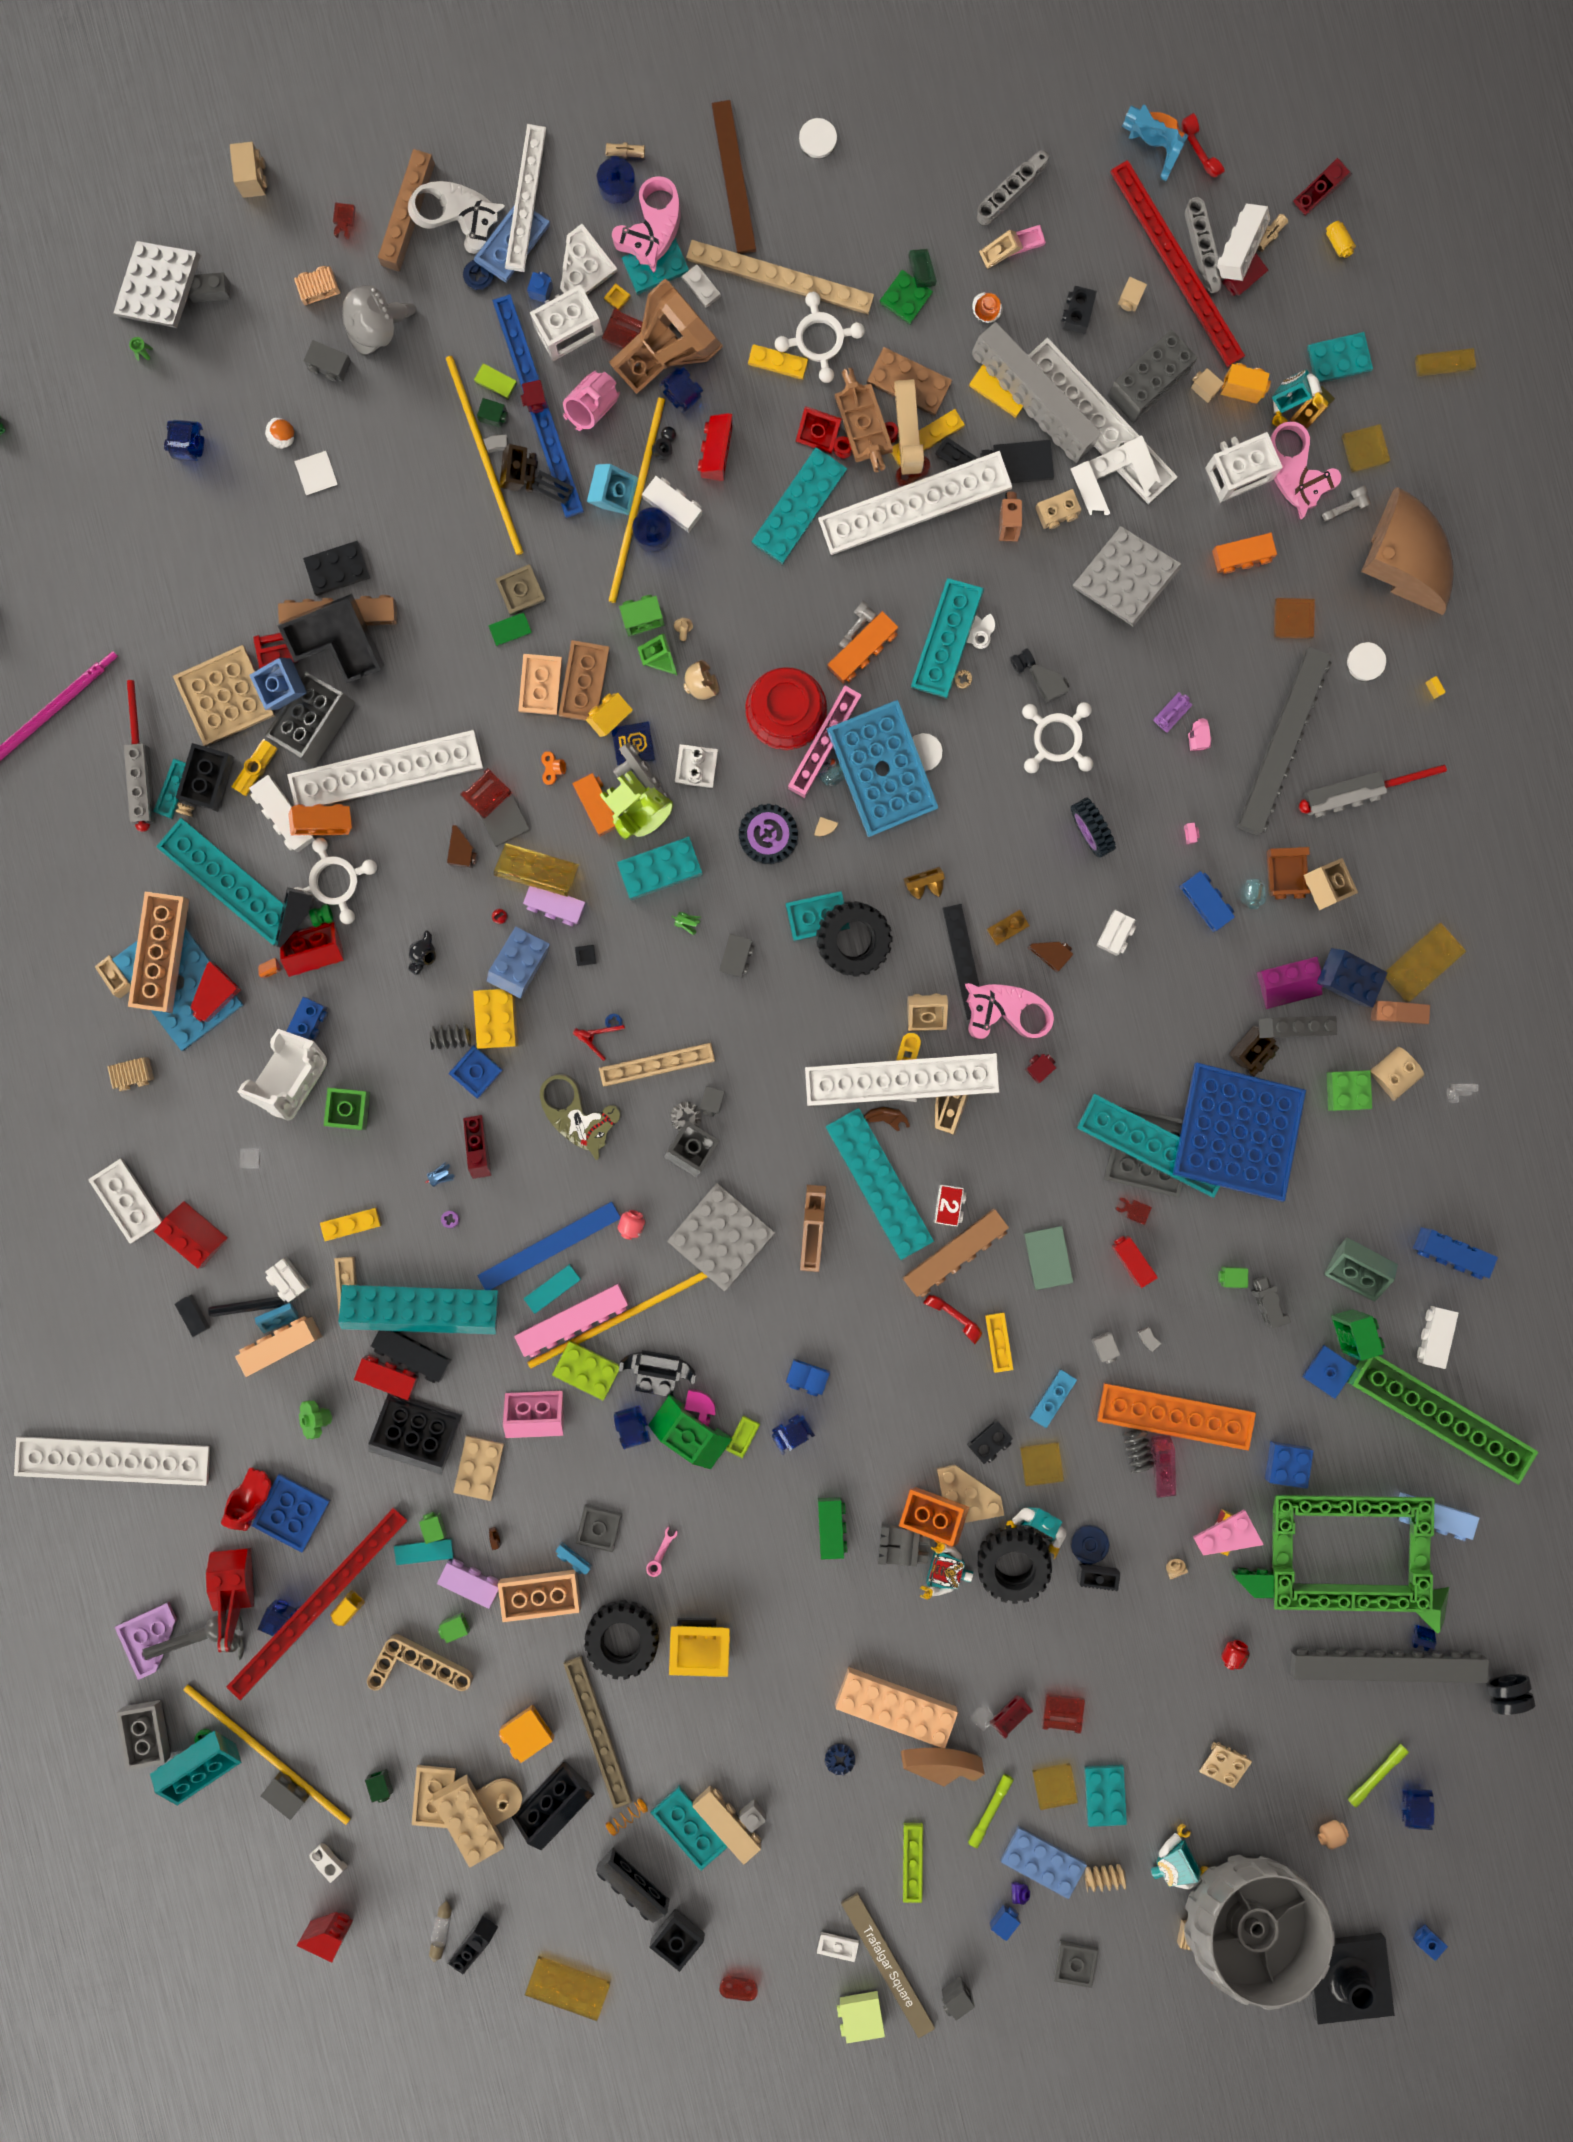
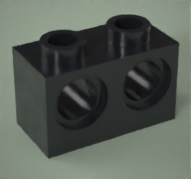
M1074 286L1073 292L1069 291L1066 300L1069 307L1068 310H1064L1061 320L1065 322L1063 329L1081 334L1086 333L1097 291L1079 286ZM1076 298H1083L1085 302L1078 303ZM1078 316L1080 318V321L1075 322L1071 319V317Z
M995 1419L967 1445L981 1462L985 1464L986 1462L991 1463L997 1457L996 1453L1001 1449L1003 1451L1012 1444L1010 1441L1013 1438ZM1002 1432L1004 1435L1003 1439L995 1441L993 1439L995 1433ZM982 1445L989 1446V1451L985 1454L979 1452V1448Z

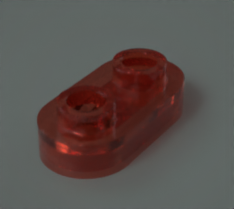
M924 456L922 472L906 474L908 476L907 480L901 478L902 472L900 467L895 475L897 484L903 487L925 476L930 470L929 459Z
M727 1976L721 1980L719 1991L723 1997L728 1999L752 2001L757 1996L758 1986L751 1979ZM730 1983L732 1984V1987L727 1988L726 1984ZM749 1986L752 1989L750 1991H746L745 1987Z

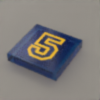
M649 721L618 726L612 730L617 766L626 761L619 748L628 742L636 746L642 761L655 760Z

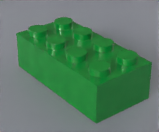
M1354 1309L1331 1315L1342 1353L1360 1361L1384 1354L1383 1348H1385L1383 1339L1378 1336L1377 1330L1379 1325L1376 1318Z

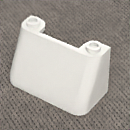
M278 1029L270 1041L271 1048L275 1053L256 1082L252 1080L244 1081L237 1092L246 1100L289 1121L295 1117L327 1065V1058L314 1041Z

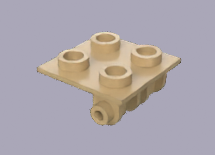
M1213 1742L1211 1746L1213 1751L1199 1772L1235 1788L1252 1761L1245 1754L1242 1755L1234 1749L1231 1751L1230 1747L1226 1749L1221 1743Z

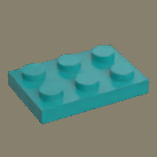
M674 238L667 252L657 260V267L654 273L649 265L640 264L633 254L622 257L637 295L655 288L664 279L671 281L689 271L676 238Z
M1365 332L1307 346L1313 375L1318 378L1319 383L1373 370Z
M842 891L786 903L793 941L816 936L817 930L821 926L819 923L821 919L824 920L826 917V912L828 910L832 911L834 906L838 904H844ZM849 922L846 923L840 929V931L850 929Z
M1124 1766L1084 1767L1088 1827L1127 1825Z

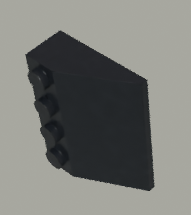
M388 1393L369 1440L368 1451L442 1475L462 1415L413 1399L407 1401Z

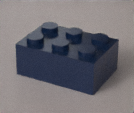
M1331 948L1317 984L1358 1005L1373 1008L1388 972L1346 950Z

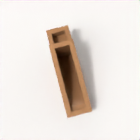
M807 1185L800 1270L819 1272L826 1186Z
M915 1748L901 1751L903 1769L943 1787L959 1776L976 1781L985 1775L982 1757L968 1752L946 1748Z

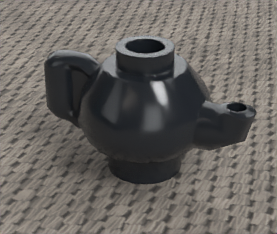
M428 930L424 932L422 940L412 943L409 948L411 962L408 969L415 975L421 973L423 966L432 964L436 959L435 948L431 943L432 935Z

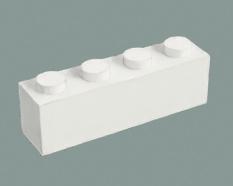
M1246 204L1243 211L1240 212L1238 223L1232 229L1231 238L1225 244L1224 253L1218 259L1217 268L1220 271L1221 278L1243 281L1270 222L1268 206Z
M265 776L249 788L252 792L250 795L256 804L260 803L264 808L261 810L268 820L271 818L275 823L273 825L275 831L285 837L284 843L289 850L293 849L296 852H300L316 839L314 835L290 834L288 813L293 806L271 776Z

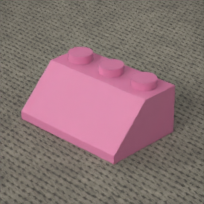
M563 1391L505 1393L503 1415L505 1438L563 1436Z

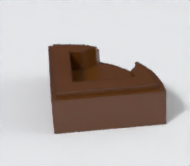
M489 1528V1539L493 1551L500 1548L501 1540L497 1528Z

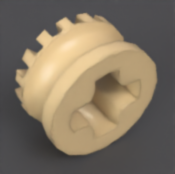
M966 670L959 671L954 679L956 686L962 689L969 687L972 682L971 673ZM966 675L968 683L964 682L963 684H961L960 679L958 677Z
M177 803L179 808L175 810L176 813L190 817L193 816L191 811L195 809L194 807Z

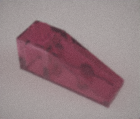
M1171 1436L1152 1437V1461L1154 1462L1156 1497L1176 1496L1175 1448Z

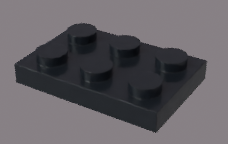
M358 541L303 558L316 596L370 579Z

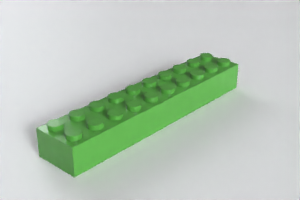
M1380 1356L1359 1361L1356 1366L1357 1368L1347 1381L1350 1385L1518 1485L1538 1454L1537 1450Z

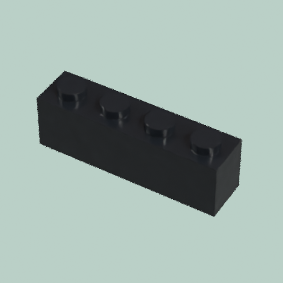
M379 1330L370 1346L374 1348L375 1353L381 1356L386 1354L391 1357L392 1362L398 1365L403 1363L408 1366L409 1371L415 1374L420 1372L425 1375L426 1380L432 1383L436 1381L439 1383L452 1361V1359L399 1331Z

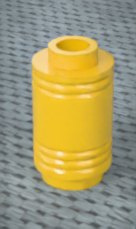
M1338 220L1330 224L1326 228V235L1337 255L1344 258L1351 256L1356 245L1344 223Z

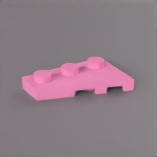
M1244 1509L1193 1536L1203 1556L1264 1545Z

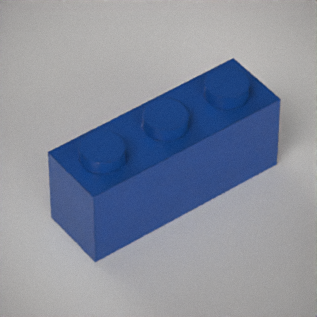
M1200 871L1179 887L1210 929L1215 932L1235 918L1233 915L1234 910L1221 899L1223 897L1221 892L1217 888L1214 889L1212 887L1209 876Z

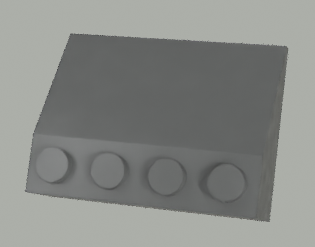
M305 671L301 681L307 694L282 707L265 736L315 767L356 702L341 691Z

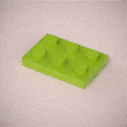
M569 1340L552 1376L604 1401L619 1372V1364Z

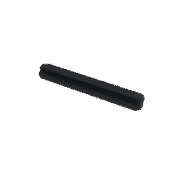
M280 1297L212 1306L208 1308V1314L210 1317L278 1308L285 1305V1301Z

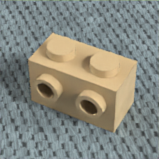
M1073 489L1041 501L1035 507L1043 529L1048 527L1049 529H1054L1066 520L1067 522L1074 521L1081 512Z

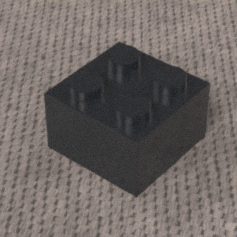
M674 1909L651 1938L649 1948L680 1972L703 1944L705 1933Z

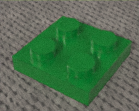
M901 270L880 299V304L911 325L932 296L933 291L904 270Z

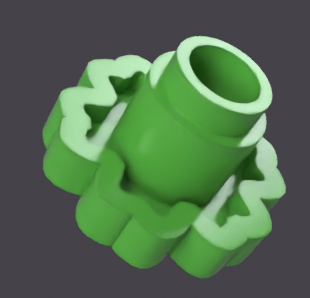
M314 1400L304 1401L299 1407L300 1427L303 1428V1435L307 1439L320 1438L322 1434L321 1428L326 1427L332 1422L331 1412L329 1409L319 1408Z

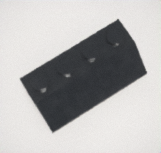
M564 1761L520 1807L518 1812L512 1816V1819L527 1844L542 1851L593 1797L594 1792L587 1781Z
M612 1848L597 1864L596 1872L598 1877L610 1883L613 1891L617 1894H622L626 1898V1902L631 1907L635 1906L645 1920H650L654 1923L668 1913L670 1899L617 1850Z

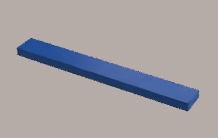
M610 1202L477 1276L484 1289L491 1290L614 1223L621 1216L613 1202Z

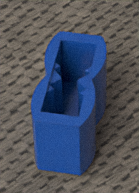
M794 1359L786 1383H789L790 1388L796 1390L804 1388L808 1394L817 1397L818 1394H823L830 1371Z

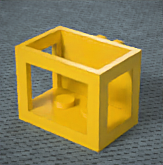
M671 1626L669 1675L728 1677L730 1628Z

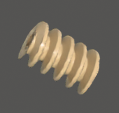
M1120 1864L1116 1865L1115 1870L1112 1865H1109L1108 1871L1102 1865L1100 1872L1097 1866L1093 1867L1092 1872L1089 1867H1086L1085 1885L1087 1893L1089 1887L1095 1892L1097 1886H1099L1101 1892H1103L1104 1886H1107L1108 1890L1111 1891L1112 1885L1115 1886L1116 1890H1119L1120 1884L1126 1890L1124 1869L1122 1870Z

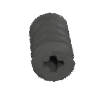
M465 1023L462 1025V1029H459L458 1025L455 1024L454 1030L451 1029L450 1025H447L446 1030L440 1025L439 1031H436L435 1026H432L430 1032L431 1050L434 1049V1046H436L437 1050H441L442 1044L445 1049H448L450 1044L452 1048H456L457 1044L460 1048H464L465 1042L468 1047H471V1033Z
M1142 1430L1124 1433V1436H1129L1124 1443L1131 1445L1126 1450L1132 1451V1454L1127 1457L1134 1459L1129 1465L1136 1467L1131 1470V1473H1140L1152 1468L1154 1462L1149 1460L1153 1456L1148 1453L1151 1451V1447L1146 1446L1149 1444V1439L1145 1438L1148 1433Z

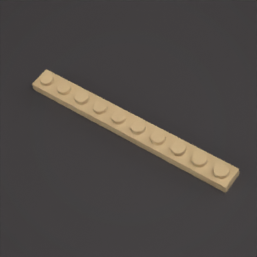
M691 240L686 257L687 261L806 296L809 292H816L823 302L869 315L874 298L872 293L695 240Z

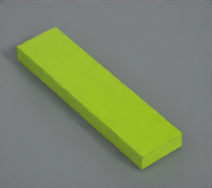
M904 1823L903 1903H922L923 1823Z

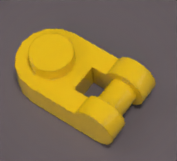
M908 1033L903 1036L896 1061L917 1059L921 1045L920 1037L917 1034ZM904 1052H911V1058L904 1057Z

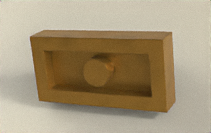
M937 867L903 879L908 891L915 898L921 899L925 891V885L928 886L934 895L940 897L945 877L941 868Z
M1018 910L988 928L987 931L997 946L1030 925L1021 910Z

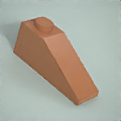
M1376 1001L1371 1011V1021L1429 1024L1430 1005Z

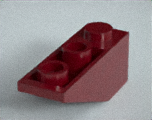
M1337 158L1293 202L1306 216L1338 189L1352 175V172Z
M483 1116L463 1118L468 1171L472 1179L491 1176L490 1157Z

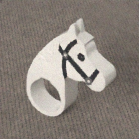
M445 181L430 182L419 186L408 202V212L411 219L422 228L431 229L452 221H459L462 232L466 235L464 241L465 249L473 254L478 253L486 243L488 228L497 222V213L505 207L503 204L491 203L482 194L468 187ZM421 193H430L437 199H440L441 206L443 207L441 217L436 220L422 217L416 209V196Z

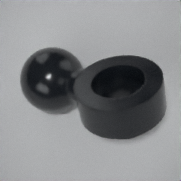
M670 426L663 428L661 431L662 438L652 445L653 454L661 460L666 459L672 454L670 442L676 438V431Z

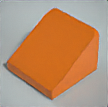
M273 958L260 964L258 967L259 976L267 978L280 972L281 967L277 959Z

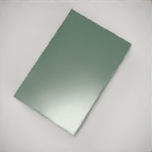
M1062 1226L1024 1233L1035 1290L1073 1283Z

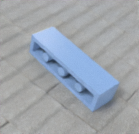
M1402 1492L1399 1497H1415ZM1435 1503L1434 1528L1437 1533L1443 1535L1452 1533L1455 1534L1454 1538L1466 1541V1538L1473 1540L1479 1517ZM1399 1517V1521L1410 1524V1517Z

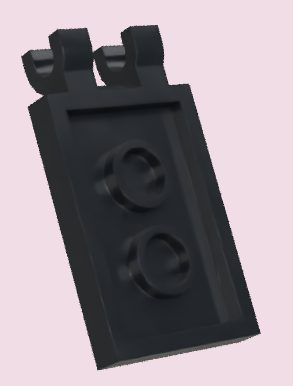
M1051 440L993 445V450H981L980 458L1000 451L1011 483L1054 479Z

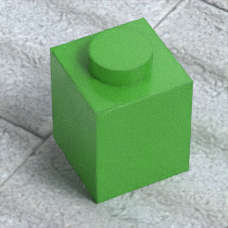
M1221 1267V1271L1218 1273V1281L1223 1287L1248 1288V1268Z
M434 1512L424 1514L423 1518L419 1521L426 1544L446 1537L447 1533L440 1513L434 1514Z
M464 1613L442 1621L439 1625L440 1628H438L439 1635L442 1639H445L446 1644L468 1635L470 1632V1627Z

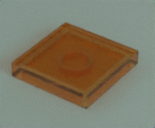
M1276 598L1274 638H1313L1315 599Z

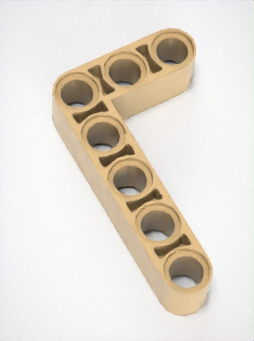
M914 379L895 381V400L902 475L918 474L922 472L924 453L923 445H920L915 382Z
M394 1634L390 1636L367 1678V1685L374 1691L381 1689L387 1681L397 1659L458 1691H465L470 1687L473 1675L468 1669L399 1634ZM390 1642H397L399 1644V1648H392ZM413 1650L416 1653V1657H410L407 1651ZM383 1658H386L390 1661L389 1666L383 1665ZM431 1659L433 1666H427L424 1660ZM442 1668H448L451 1674H443ZM373 1676H379L381 1683L374 1682ZM459 1677H466L468 1683L462 1684L459 1681Z

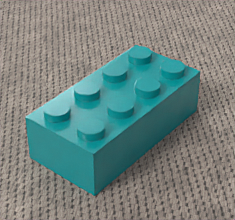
M690 837L617 862L630 900L703 875Z
M213 1731L197 1743L192 1744L182 1753L174 1756L173 1759L164 1765L159 1766L150 1773L155 1793L178 1806L242 1762L236 1743Z

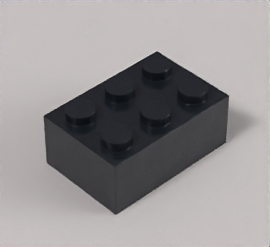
M192 743L176 799L218 812L234 757L228 753Z

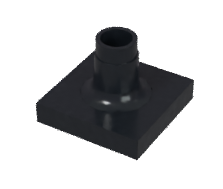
M1382 1933L1335 1938V1946H1333L1329 1963L1330 1968L1325 1978L1321 1979L1319 1984L1311 1991L1314 2019L1317 2024L1395 2016L1387 1945L1384 1935Z

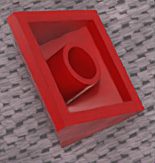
M805 406L796 442L813 448L817 447L819 450L832 454L834 441L838 437L841 428L842 418Z

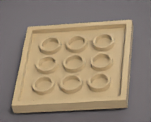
M243 645L173 676L205 747L275 716L273 710L264 709L249 676L255 672V669Z

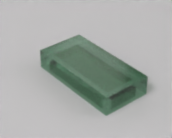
M928 249L910 250L908 257L917 288L935 286L937 280Z

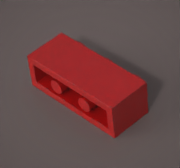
M368 1355V1357L365 1356L361 1359L354 1380L408 1401L412 1396L419 1376H416L415 1373L408 1369H404V1371L398 1369L394 1363L386 1362L385 1364L380 1362L378 1357Z

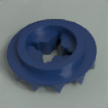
M474 260L470 261L463 270L465 283L475 291L479 289L484 290V288L490 286L494 279V274L477 264ZM481 268V274L483 275V277H480L479 280L476 281V276L473 274H478V271H480Z
M836 1744L826 1752L825 1765L835 1775L844 1776L851 1772L855 1766V1754L847 1745ZM836 1756L840 1758L845 1756V1765L841 1763L835 1764L837 1762Z

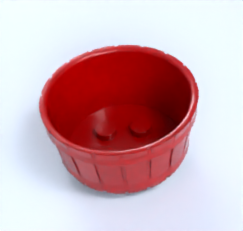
M777 668L763 674L753 684L746 699L745 713L751 731L761 742L775 749L793 750L794 748L797 749L807 745V743L815 739L827 718V700L821 686L811 675L796 668Z

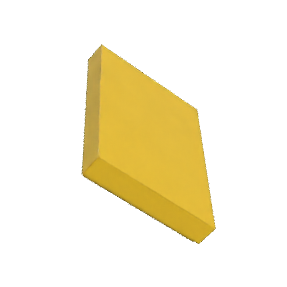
M983 364L970 382L969 387L1016 418L1023 405L1017 404L1013 400V395L1008 390L1002 389L999 384L1000 381L995 376H990L986 366Z

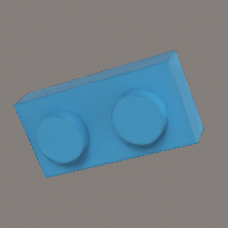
M291 1303L255 1317V1323L265 1334L299 1319V1315Z
M563 1542L557 1547L555 1552L558 1553V1558L564 1562L568 1561L573 1565L572 1568L577 1573L586 1575L592 1565Z

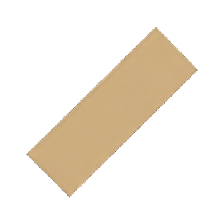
M355 1256L334 1258L338 1311L340 1310L342 1285H357Z

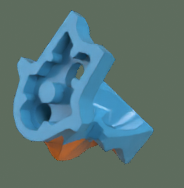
M1131 105L1122 127L1131 131L1129 139L1141 137L1150 146L1165 147L1167 155L1160 177L1162 180L1167 181L1188 135L1179 129L1178 122L1173 117L1161 112H1149L1146 105H1143L1141 110Z

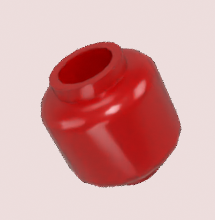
M1240 1640L1229 1641L1222 1652L1221 1658L1228 1669H1242L1250 1656V1652L1244 1642Z

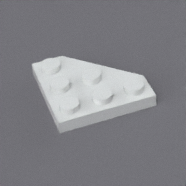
M581 224L567 235L560 290L564 294L581 285L587 295L617 272V268L584 225Z

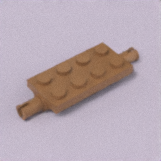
M848 368L849 375L847 369H844L842 376L846 386L842 392L835 394V400L855 461L860 462L870 459L874 472H879L878 467L880 471H883L885 464L881 455L892 453L893 447L871 384H859L856 381L853 368Z

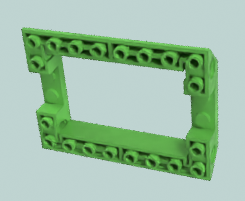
M1275 1495L1272 1518L1274 1609L1432 1612L1433 1573L1430 1570L1431 1536H1434L1435 1498ZM1293 1511L1295 1515L1410 1517L1408 1585L1295 1583V1572L1292 1567L1293 1534H1295Z

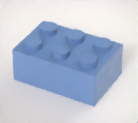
M515 926L489 969L487 982L521 999L547 956L550 944Z

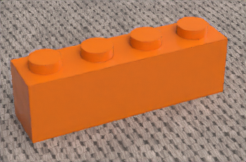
M882 611L827 664V668L842 684L846 681L850 683L857 676L855 672L860 667L864 669L871 662L869 659L874 654L877 656L884 649L883 645L887 641L892 642L897 637L898 626Z

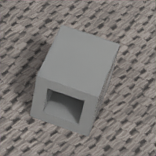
M1110 1332L1091 1339L1101 1362L1108 1364L1117 1360L1116 1357L1120 1356Z
M753 1799L739 1811V1819L752 1833L766 1821V1813L756 1800Z

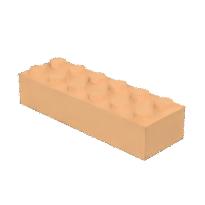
M145 892L128 1007L173 1013L189 905L188 898Z
M850 1667L847 1669L835 1702L837 1710L940 1748L946 1747L958 1714L957 1707Z

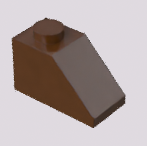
M452 825L447 863L449 865L472 868L473 864L477 862V853L460 828Z
M1060 942L1032 943L1028 947L1029 950L1056 973L1073 956L1072 948L1065 942L1062 944Z

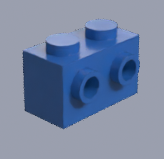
M302 997L287 1032L309 1040H315L319 1033L317 1028L320 1022H324L328 1012L326 1010L328 1007L307 997Z

